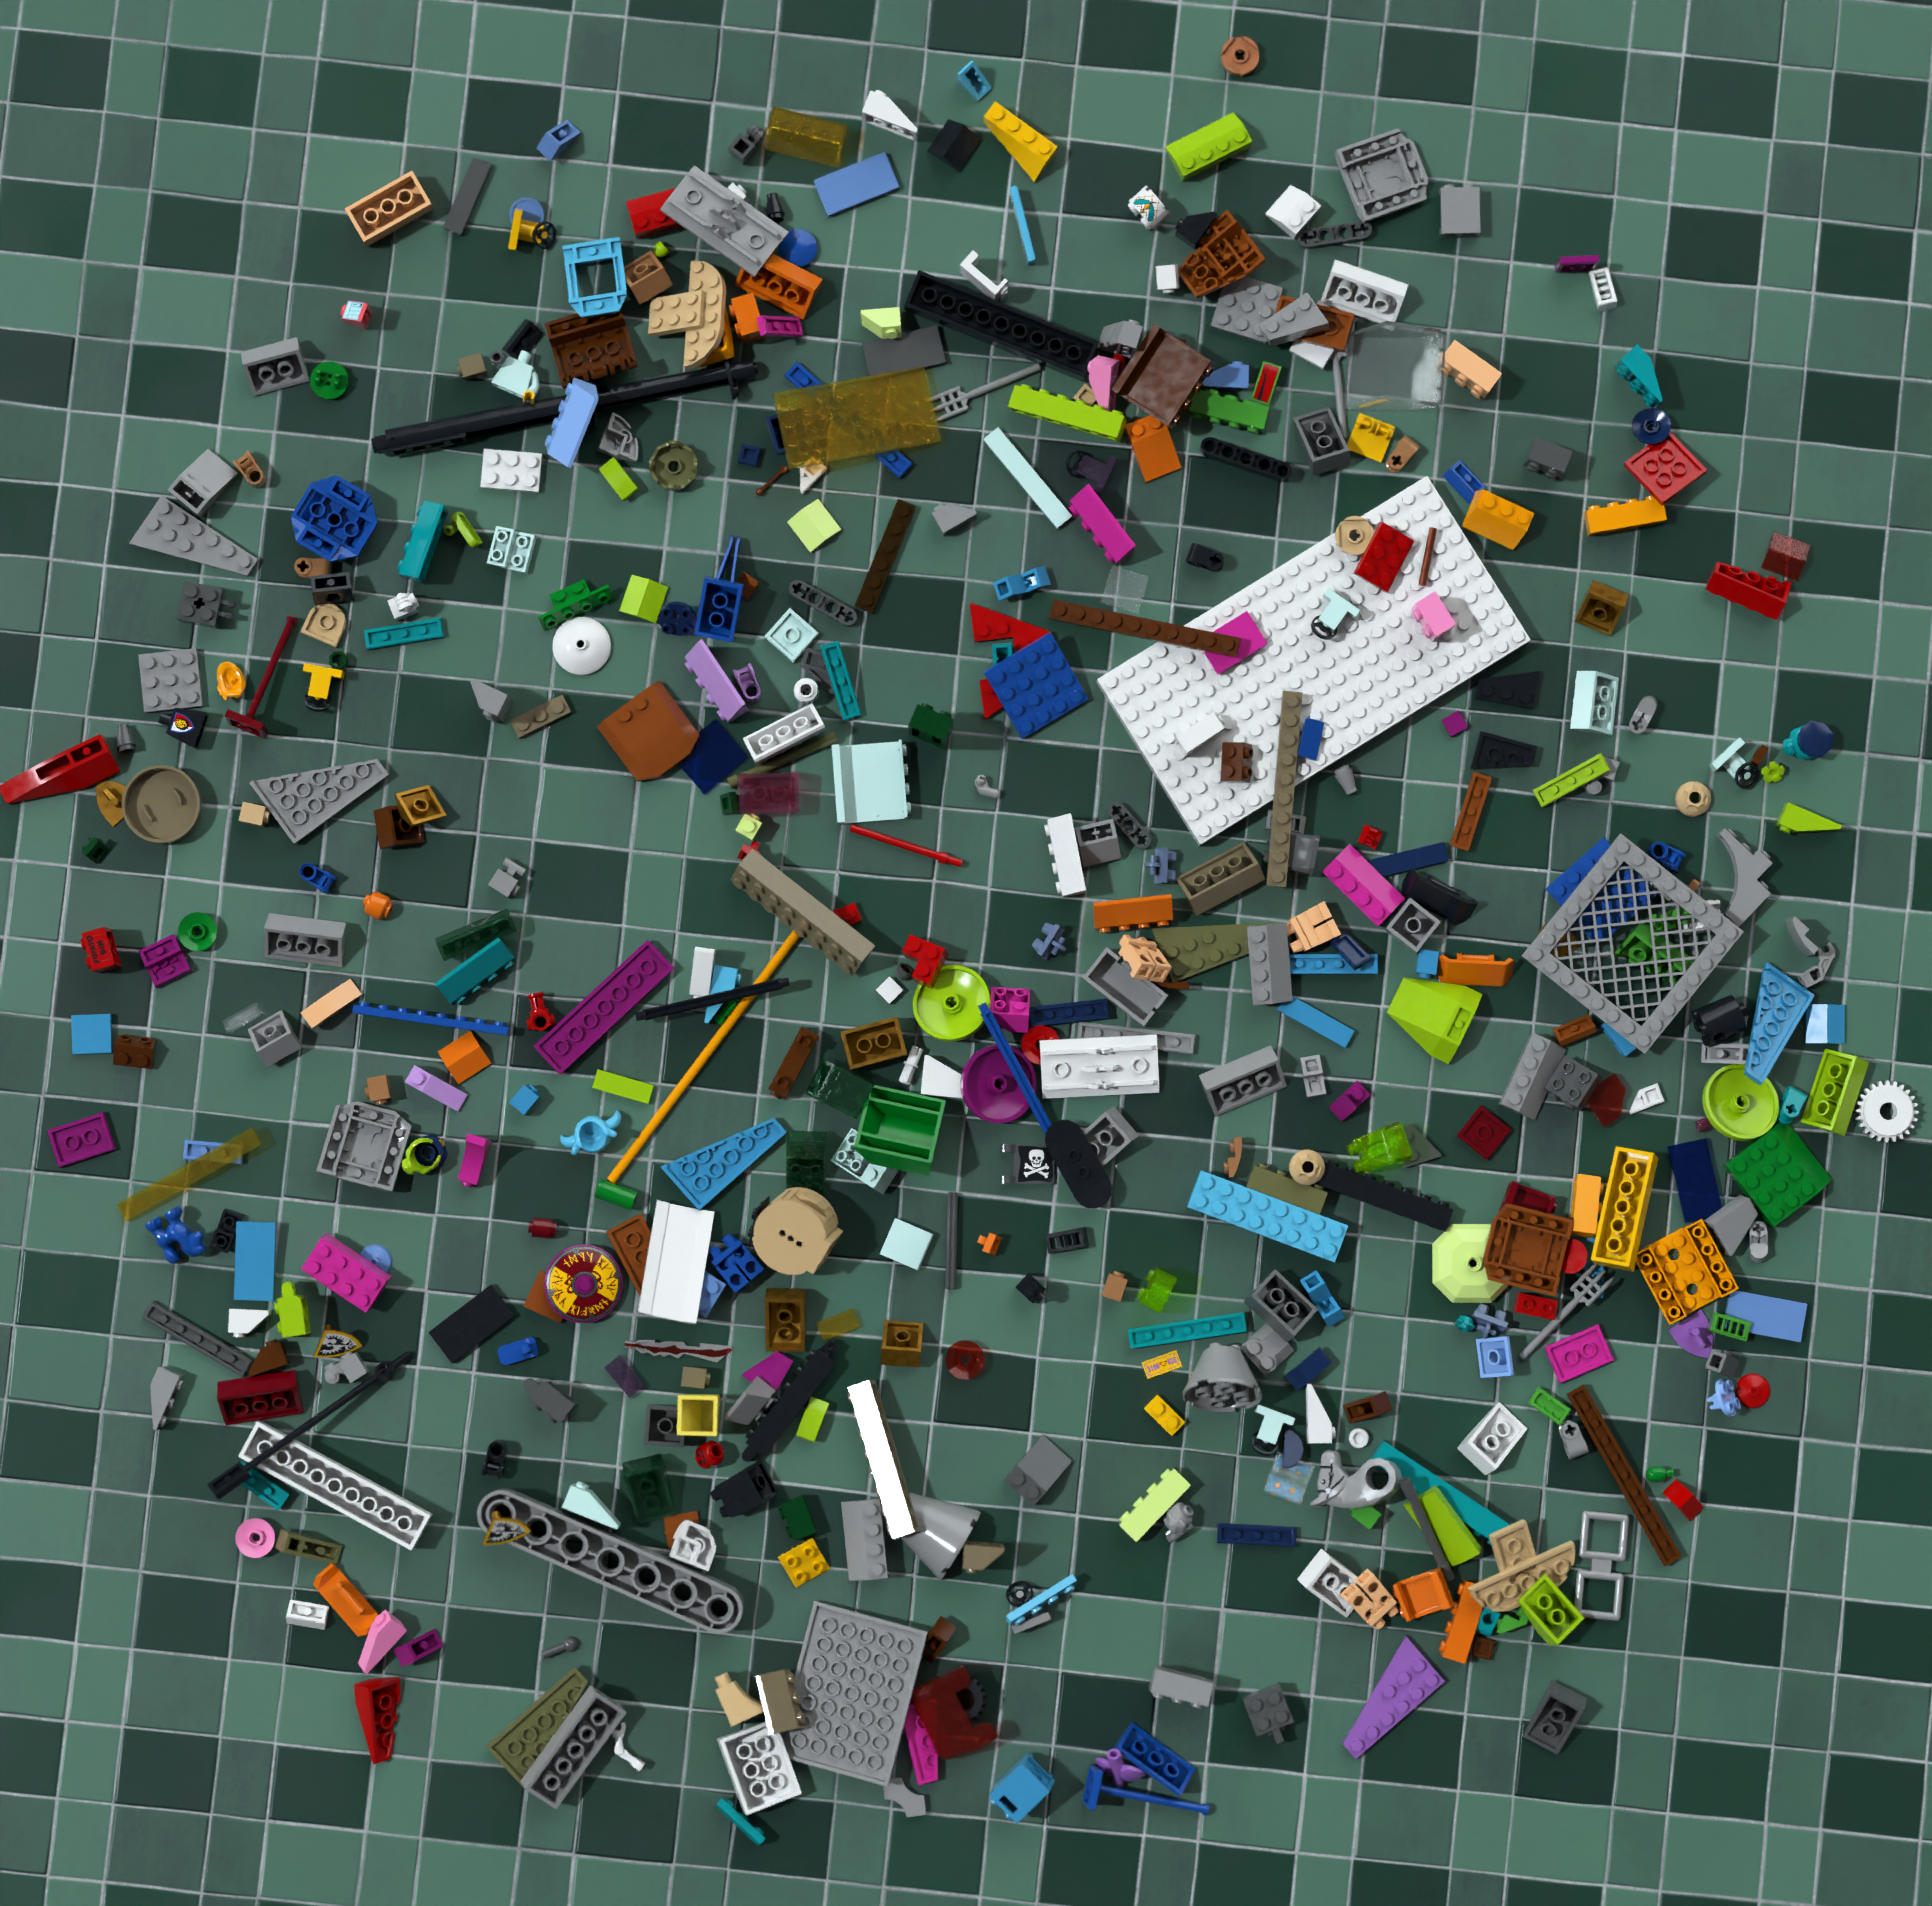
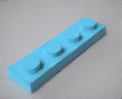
M1071 1574L1006 1615V1621L1009 1626L1021 1624L1029 1614H1037L1045 1604L1051 1605L1059 1599L1058 1596L1065 1593L1066 1595L1072 1592L1077 1582L1074 1575Z

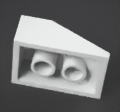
M870 90L862 110L863 122L917 142L918 129L884 92Z
M1498 1402L1471 1430L1457 1449L1484 1475H1487L1498 1468L1527 1428Z
M1323 1549L1319 1550L1297 1579L1306 1589L1346 1618L1353 1611V1608L1340 1594L1352 1582L1366 1594L1354 1581L1358 1576Z

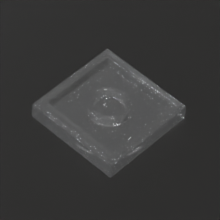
M1112 565L1100 603L1138 614L1149 577Z

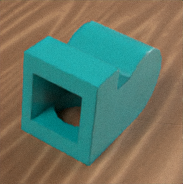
M1483 1607L1476 1632L1490 1636L1501 1613Z

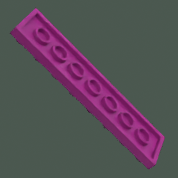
M647 940L533 1047L561 1075L675 968Z

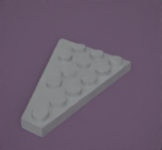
M374 759L268 779L253 780L250 782V785L291 841L297 844L387 778L389 774L379 760Z

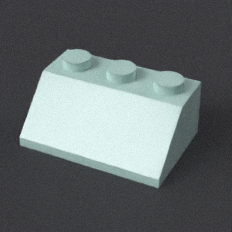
M1577 671L1570 729L1604 735L1613 734L1618 677L1598 671Z

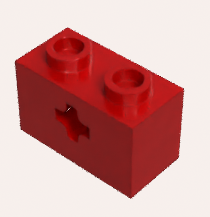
M1516 1292L1512 1312L1554 1320L1558 1301Z

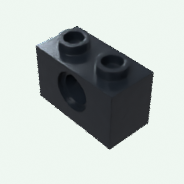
M350 572L310 576L315 605L354 601Z

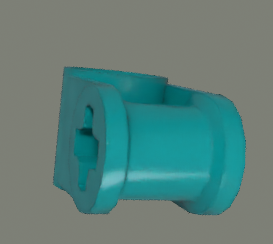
M1789 1086L1779 1106L1778 1122L1783 1125L1790 1124L1799 1114L1801 1107L1807 1099V1094Z

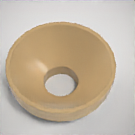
M1691 781L1679 787L1675 795V803L1681 813L1695 817L1707 811L1711 803V795L1705 785ZM1692 792L1700 795L1699 803L1694 804L1690 801L1689 796Z
M1301 1150L1295 1153L1289 1163L1290 1175L1297 1183L1302 1185L1315 1184L1322 1178L1325 1171L1322 1157L1313 1150ZM1310 1161L1313 1164L1314 1169L1311 1173H1305L1302 1170L1304 1162Z

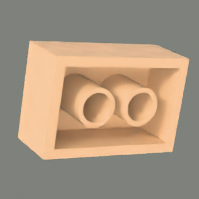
M1456 340L1453 341L1437 365L1441 373L1455 378V382L1459 386H1466L1471 390L1470 393L1479 399L1480 397L1485 399L1502 375L1500 371Z

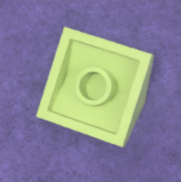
M819 499L801 509L787 522L810 553L841 531V528Z

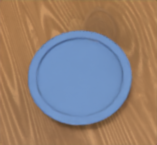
M532 198L518 199L510 208L509 218L511 223H513L515 209L523 210L521 220L536 223L543 222L544 220L542 206Z
M374 1244L365 1247L360 1252V1255L386 1273L390 1272L392 1256L385 1247Z

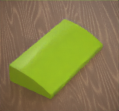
M1436 1485L1417 1496L1450 1567L1461 1564L1480 1554L1482 1547ZM1408 1501L1404 1504V1507L1409 1512L1414 1521L1417 1523V1525L1420 1527L1417 1518L1412 1510V1507Z

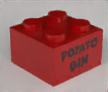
M102 927L82 933L83 938L80 939L83 950L87 951L88 957L85 959L89 969L91 968L94 972L102 973L122 967L112 929Z

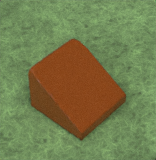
M742 572L737 580V583L744 584L743 597L749 600L759 586V582L745 572Z

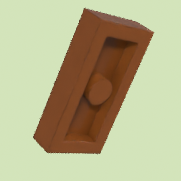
M1589 1015L1552 1029L1560 1046L1597 1032L1596 1026Z

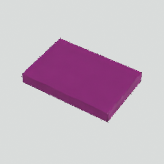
M104 1112L47 1130L59 1168L116 1150Z

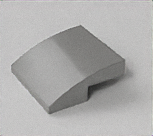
M1795 916L1785 921L1786 927L1795 945L1806 957L1815 954L1819 948L1805 936L1810 929Z

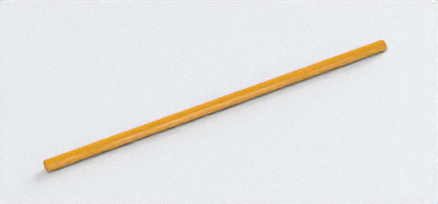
M794 930L753 984L768 981L800 938ZM756 995L745 997L737 1004L730 1016L607 1177L609 1181L614 1184L617 1182Z

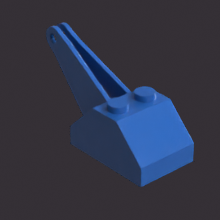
M732 535L717 578L708 576L704 578L694 635L731 643L734 640L744 584L734 582L741 537L737 538L731 581L723 580L733 547L734 536Z

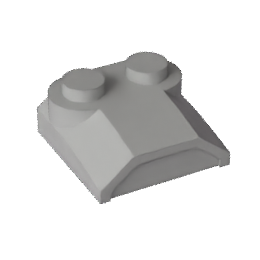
M1267 1323L1240 1345V1349L1265 1377L1294 1351L1289 1343L1280 1337Z

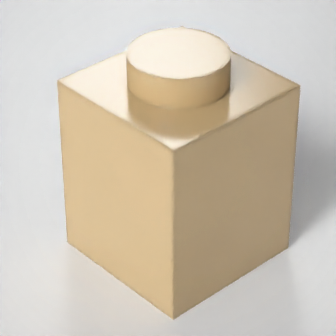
M247 802L242 803L238 821L260 827H265V823L268 824L270 812H268L267 807Z

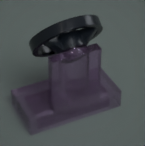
M1076 450L1067 457L1066 470L1072 477L1081 478L1085 476L1096 481L1097 484L1094 491L1100 497L1117 458L1109 455L1106 464L1089 457L1084 451ZM1077 453V459L1074 460L1073 467L1070 468V460ZM1077 470L1076 473L1080 475H1074L1072 472Z

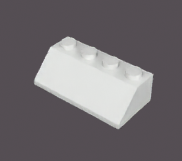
M1335 260L1321 302L1393 328L1408 284Z
M811 703L744 737L743 740L755 764L758 765L813 736H817L825 731L826 728Z
M1071 813L1048 819L1047 825H1044L1046 836H1050L1051 844H1048L1050 855H1054L1055 863H1052L1054 875H1058L1059 882H1055L1057 893H1061L1062 897L1083 894L1086 892Z

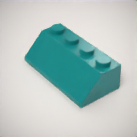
M424 501L423 505H419L417 523H413L410 534H412L410 542L407 541L404 547V552L406 553L404 560L401 559L397 567L401 577L423 584L448 514V510L444 505Z
M498 937L434 984L450 1004L456 1003L458 1005L466 999V994L469 992L475 993L481 989V984L484 981L488 980L490 982L498 976L497 972L502 968L504 970L510 968L514 964L513 960L516 958L503 940Z

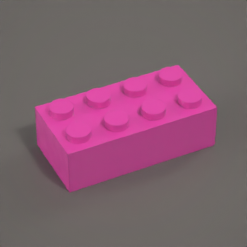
M328 1233L320 1238L301 1270L365 1313L372 1309L392 1278L391 1275Z

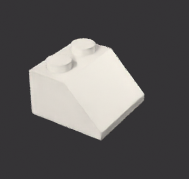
M1290 185L1265 215L1290 237L1295 239L1319 212L1321 205L1307 193Z

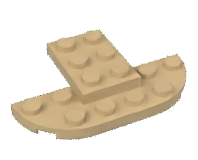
M691 261L689 292L652 298L650 301L648 334L651 337L686 331L683 367L687 370L707 361L706 357L718 348L723 336L726 284L719 271L707 262Z
M1523 1519L1489 1534L1499 1573L1467 1588L1472 1598L1482 1607L1495 1612L1515 1609L1520 1606L1517 1600L1543 1574H1546L1557 1588L1566 1580V1575L1575 1560L1574 1542L1570 1540L1536 1556L1527 1522Z

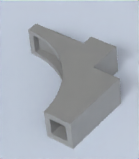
M1724 828L1716 836L1724 844L1731 857L1735 882L1731 900L1723 915L1740 927L1771 894L1768 891L1769 887L1763 881L1758 882L1757 879L1769 868L1772 862L1770 861L1771 857L1763 850H1757L1751 854L1749 846L1745 843L1741 844L1736 839L1737 836L1733 831Z

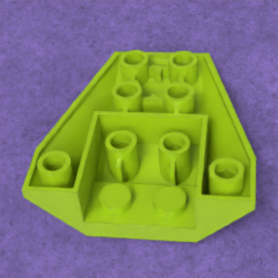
M1403 977L1386 1013L1430 1056L1449 1064L1471 1023L1482 994L1464 985Z

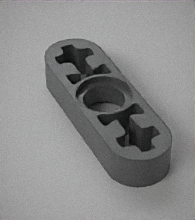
M1112 803L1108 808V816L1113 819L1114 823L1136 848L1140 850L1148 848L1151 843L1150 835L1122 803ZM1112 807H1120L1121 815L1124 816L1125 814H1127L1128 817L1124 818L1122 822L1119 823L1117 820H1120L1121 818L1117 814L1112 815ZM1131 820L1134 822L1135 828L1133 831H1126L1124 829L1126 821ZM1139 828L1141 831L1138 834L1141 837L1145 836L1147 838L1145 841L1147 844L1139 845L1137 843L1139 841L1137 836L1135 835L1132 838L1130 835L1134 834Z

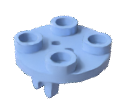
M1718 1379L1715 1385L1716 1393L1707 1398L1708 1402L1712 1401L1714 1403L1710 1406V1409L1721 1408L1726 1416H1735L1741 1406L1738 1398H1735L1733 1382L1730 1379Z

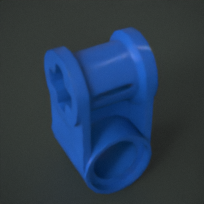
M1663 842L1653 843L1647 849V855L1675 873L1679 872L1678 868L1683 858L1687 856L1680 850L1672 848ZM1655 846L1661 848L1662 853L1660 856L1654 854Z
M305 863L299 869L302 879L327 895L330 893L329 889L333 882L338 880L334 875L321 870L311 863ZM307 867H312L314 874L309 878L305 877L304 870Z

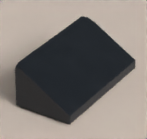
M525 319L502 350L517 360L521 350L529 352L543 332L531 321Z

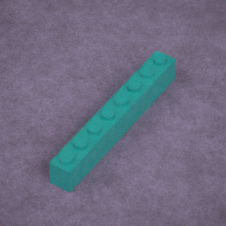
M1383 1440L1370 1458H1383L1394 1462L1401 1471V1477H1410L1415 1490L1420 1494L1436 1485L1464 1524L1472 1528L1470 1532L1479 1538L1482 1535L1488 1538L1487 1543L1490 1545L1489 1534L1510 1525ZM1382 1466L1377 1468V1470L1380 1472H1382L1383 1469L1387 1471Z

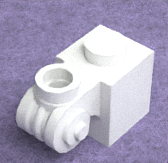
M399 593L397 597L388 600L396 621L418 613L417 607H419V603L413 593Z

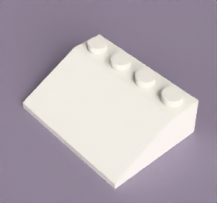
M767 1721L717 1738L745 1815L802 1794L781 1734L770 1735Z

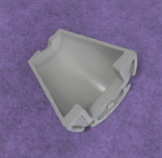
M910 1493L920 1532L902 1537L901 1539L931 1572L941 1580L964 1545L981 1512L976 1509Z

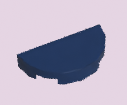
M1287 1429L1283 1430L1282 1469L1291 1468L1297 1464L1304 1450L1299 1436Z

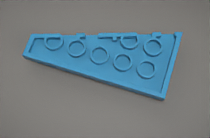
M1768 962L1763 965L1744 1075L1759 1086L1766 1079L1815 996Z

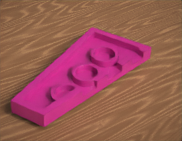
M937 1697L910 1704L904 1725L917 1785L938 1780Z

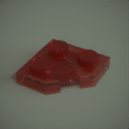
M1615 1073L1601 1081L1587 1101L1588 1106L1603 1127L1621 1117L1626 1089Z

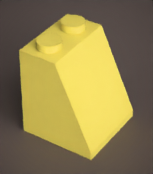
M678 1395L677 1435L717 1436L719 1434L720 1395Z

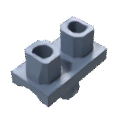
M1163 847L1155 849V855H1150V862L1145 863L1144 867L1150 868V875H1154V884L1175 881V870H1168V863H1175L1176 852L1169 851L1168 848Z
M1045 923L1041 932L1046 934L1047 938L1044 942L1037 938L1031 946L1037 951L1038 955L1048 960L1051 953L1056 956L1059 950L1066 951V948L1062 946L1066 940L1062 937L1065 930L1056 923L1055 925Z
M1481 1303L1470 1318L1474 1320V1324H1477L1476 1329L1482 1331L1481 1337L1486 1338L1488 1334L1495 1336L1496 1332L1501 1334L1504 1332L1508 1325V1322H1506V1312L1497 1310L1494 1317L1487 1314L1490 1307Z

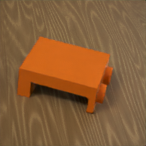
M1441 1567L1397 1581L1393 1585V1595L1396 1600H1399L1401 1616L1407 1622L1441 1609H1449L1454 1605Z

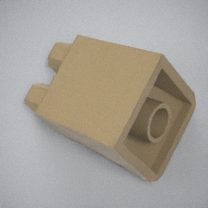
M728 1672L715 1678L719 1686L716 1689V1693L731 1727L764 1712L762 1702L748 1695L736 1680L731 1681Z

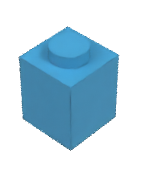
M1418 950L1415 974H1419V978L1431 979V976L1436 975L1439 952Z
M531 1084L528 1087L523 1085L509 1103L526 1116L541 1097L537 1095L539 1091Z

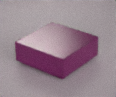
M1459 710L1441 720L1450 737L1468 728Z

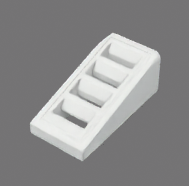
M1608 267L1589 271L1598 311L1616 308L1617 298ZM1597 277H1606L1605 279L1595 280ZM1607 284V286L1597 287L1598 285ZM1608 291H1609L1608 294H1604V295H1600V294H1599V293H1603V292H1608Z

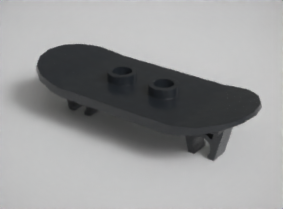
M1071 1120L1054 1122L1045 1133V1144L1078 1203L1086 1208L1095 1209L1103 1206L1112 1195V1185L1083 1131Z

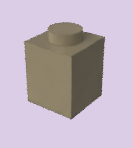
M481 353L458 359L460 365H456L459 376H463L465 381L488 375Z
M683 1366L681 1386L705 1389V1386L710 1384L711 1373H707V1368Z

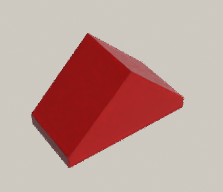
M1677 1479L1662 1492L1689 1521L1704 1508L1697 1498Z

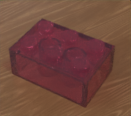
M798 772L737 773L738 813L799 811Z

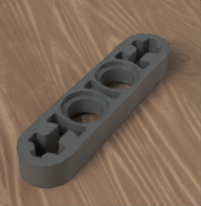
M1358 221L1306 229L1298 234L1297 244L1303 249L1365 240L1370 236L1372 227L1368 222ZM1361 226L1364 229H1368L1365 235H1362L1361 232H1355V237H1352L1353 230L1351 227H1354V231L1360 230ZM1345 228L1349 231V236L1341 238L1338 231ZM1326 231L1330 234V239L1322 241L1319 234ZM1313 233H1316L1317 243H1314L1315 239H1310L1308 244L1300 240L1303 238V235L1311 238L1314 236Z
M794 580L790 583L789 592L797 600L844 626L851 627L856 623L857 614L850 607L801 580ZM800 584L801 589L805 592L807 591V588L810 589V591L806 595V599L802 598L804 594L801 592L795 594L793 586H798ZM813 593L820 596V601L816 604L809 601V597ZM835 603L837 605L836 612L828 613L826 610L827 604ZM841 607L844 608L842 613L846 615L852 613L853 621L845 622V617L842 615L839 618L836 617Z

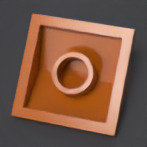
M471 1030L438 1051L458 1084H461L492 1064Z

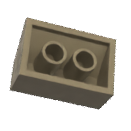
M965 1541L963 1569H966L967 1573H978V1570L985 1569L1004 1552V1544Z
M791 1669L756 1676L770 1735L804 1728L805 1716L800 1710V1696L795 1690L794 1684L796 1680Z

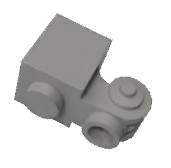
M1604 757L1611 770L1581 787L1585 788L1589 795L1598 794L1602 789V785L1598 780L1613 781L1619 761Z
M351 1351L341 1356L342 1361L335 1364V1362H332L324 1367L326 1372L325 1380L330 1384L338 1383L341 1379V1374H345L349 1382L353 1383L369 1373L358 1352L352 1354Z

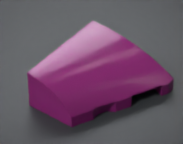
M776 1351L744 1372L742 1377L752 1382L758 1376L777 1391L794 1360Z

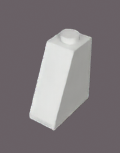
M1212 712L1176 736L1174 742L1186 757L1223 731L1225 722L1219 714L1215 715Z
M695 947L689 992L693 998L709 995L716 959L715 949Z
M925 1055L921 1095L963 1099L960 1087L961 1074L929 1055Z

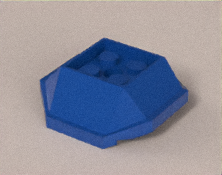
M337 475L311 483L291 515L296 542L329 562L359 557L379 524L371 495ZM334 516L340 517V522L337 525H331L330 523Z

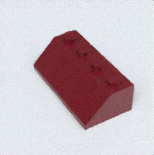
M296 1370L217 1382V1401L225 1425L303 1413L300 1384Z

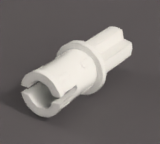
M912 1045L907 1061H904L905 1065L899 1078L901 1083L910 1084L915 1069H918L917 1064L924 1051L923 1049H918V1047Z

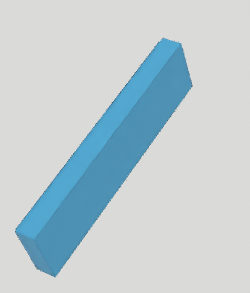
M1293 996V1001L1281 1002L1277 1011L1343 1048L1347 1046L1354 1033V1030Z

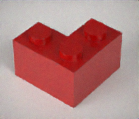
M910 934L902 953L905 958L917 962L911 977L915 983L933 989L948 953L945 948Z

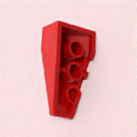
M375 1678L354 1684L355 1704L372 1763L378 1764L391 1759L395 1736L393 1734L394 1722H397L398 1715H396L397 1703L401 1701L400 1678Z

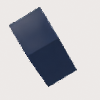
M1319 1347L1299 1365L1289 1371L1285 1377L1298 1391L1330 1365L1332 1361Z

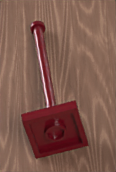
M291 616L286 618V626L247 714L241 715L227 709L225 714L229 725L263 739L266 738L268 731L264 723L254 719V715L294 625L298 623V620Z

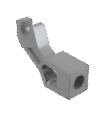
M1831 943L1825 945L1828 950L1827 953H1824L1821 948L1816 951L1819 961L1817 966H1813L1797 977L1805 989L1824 980L1823 978L1833 958H1835V949ZM1817 971V979L1815 981L1809 972Z

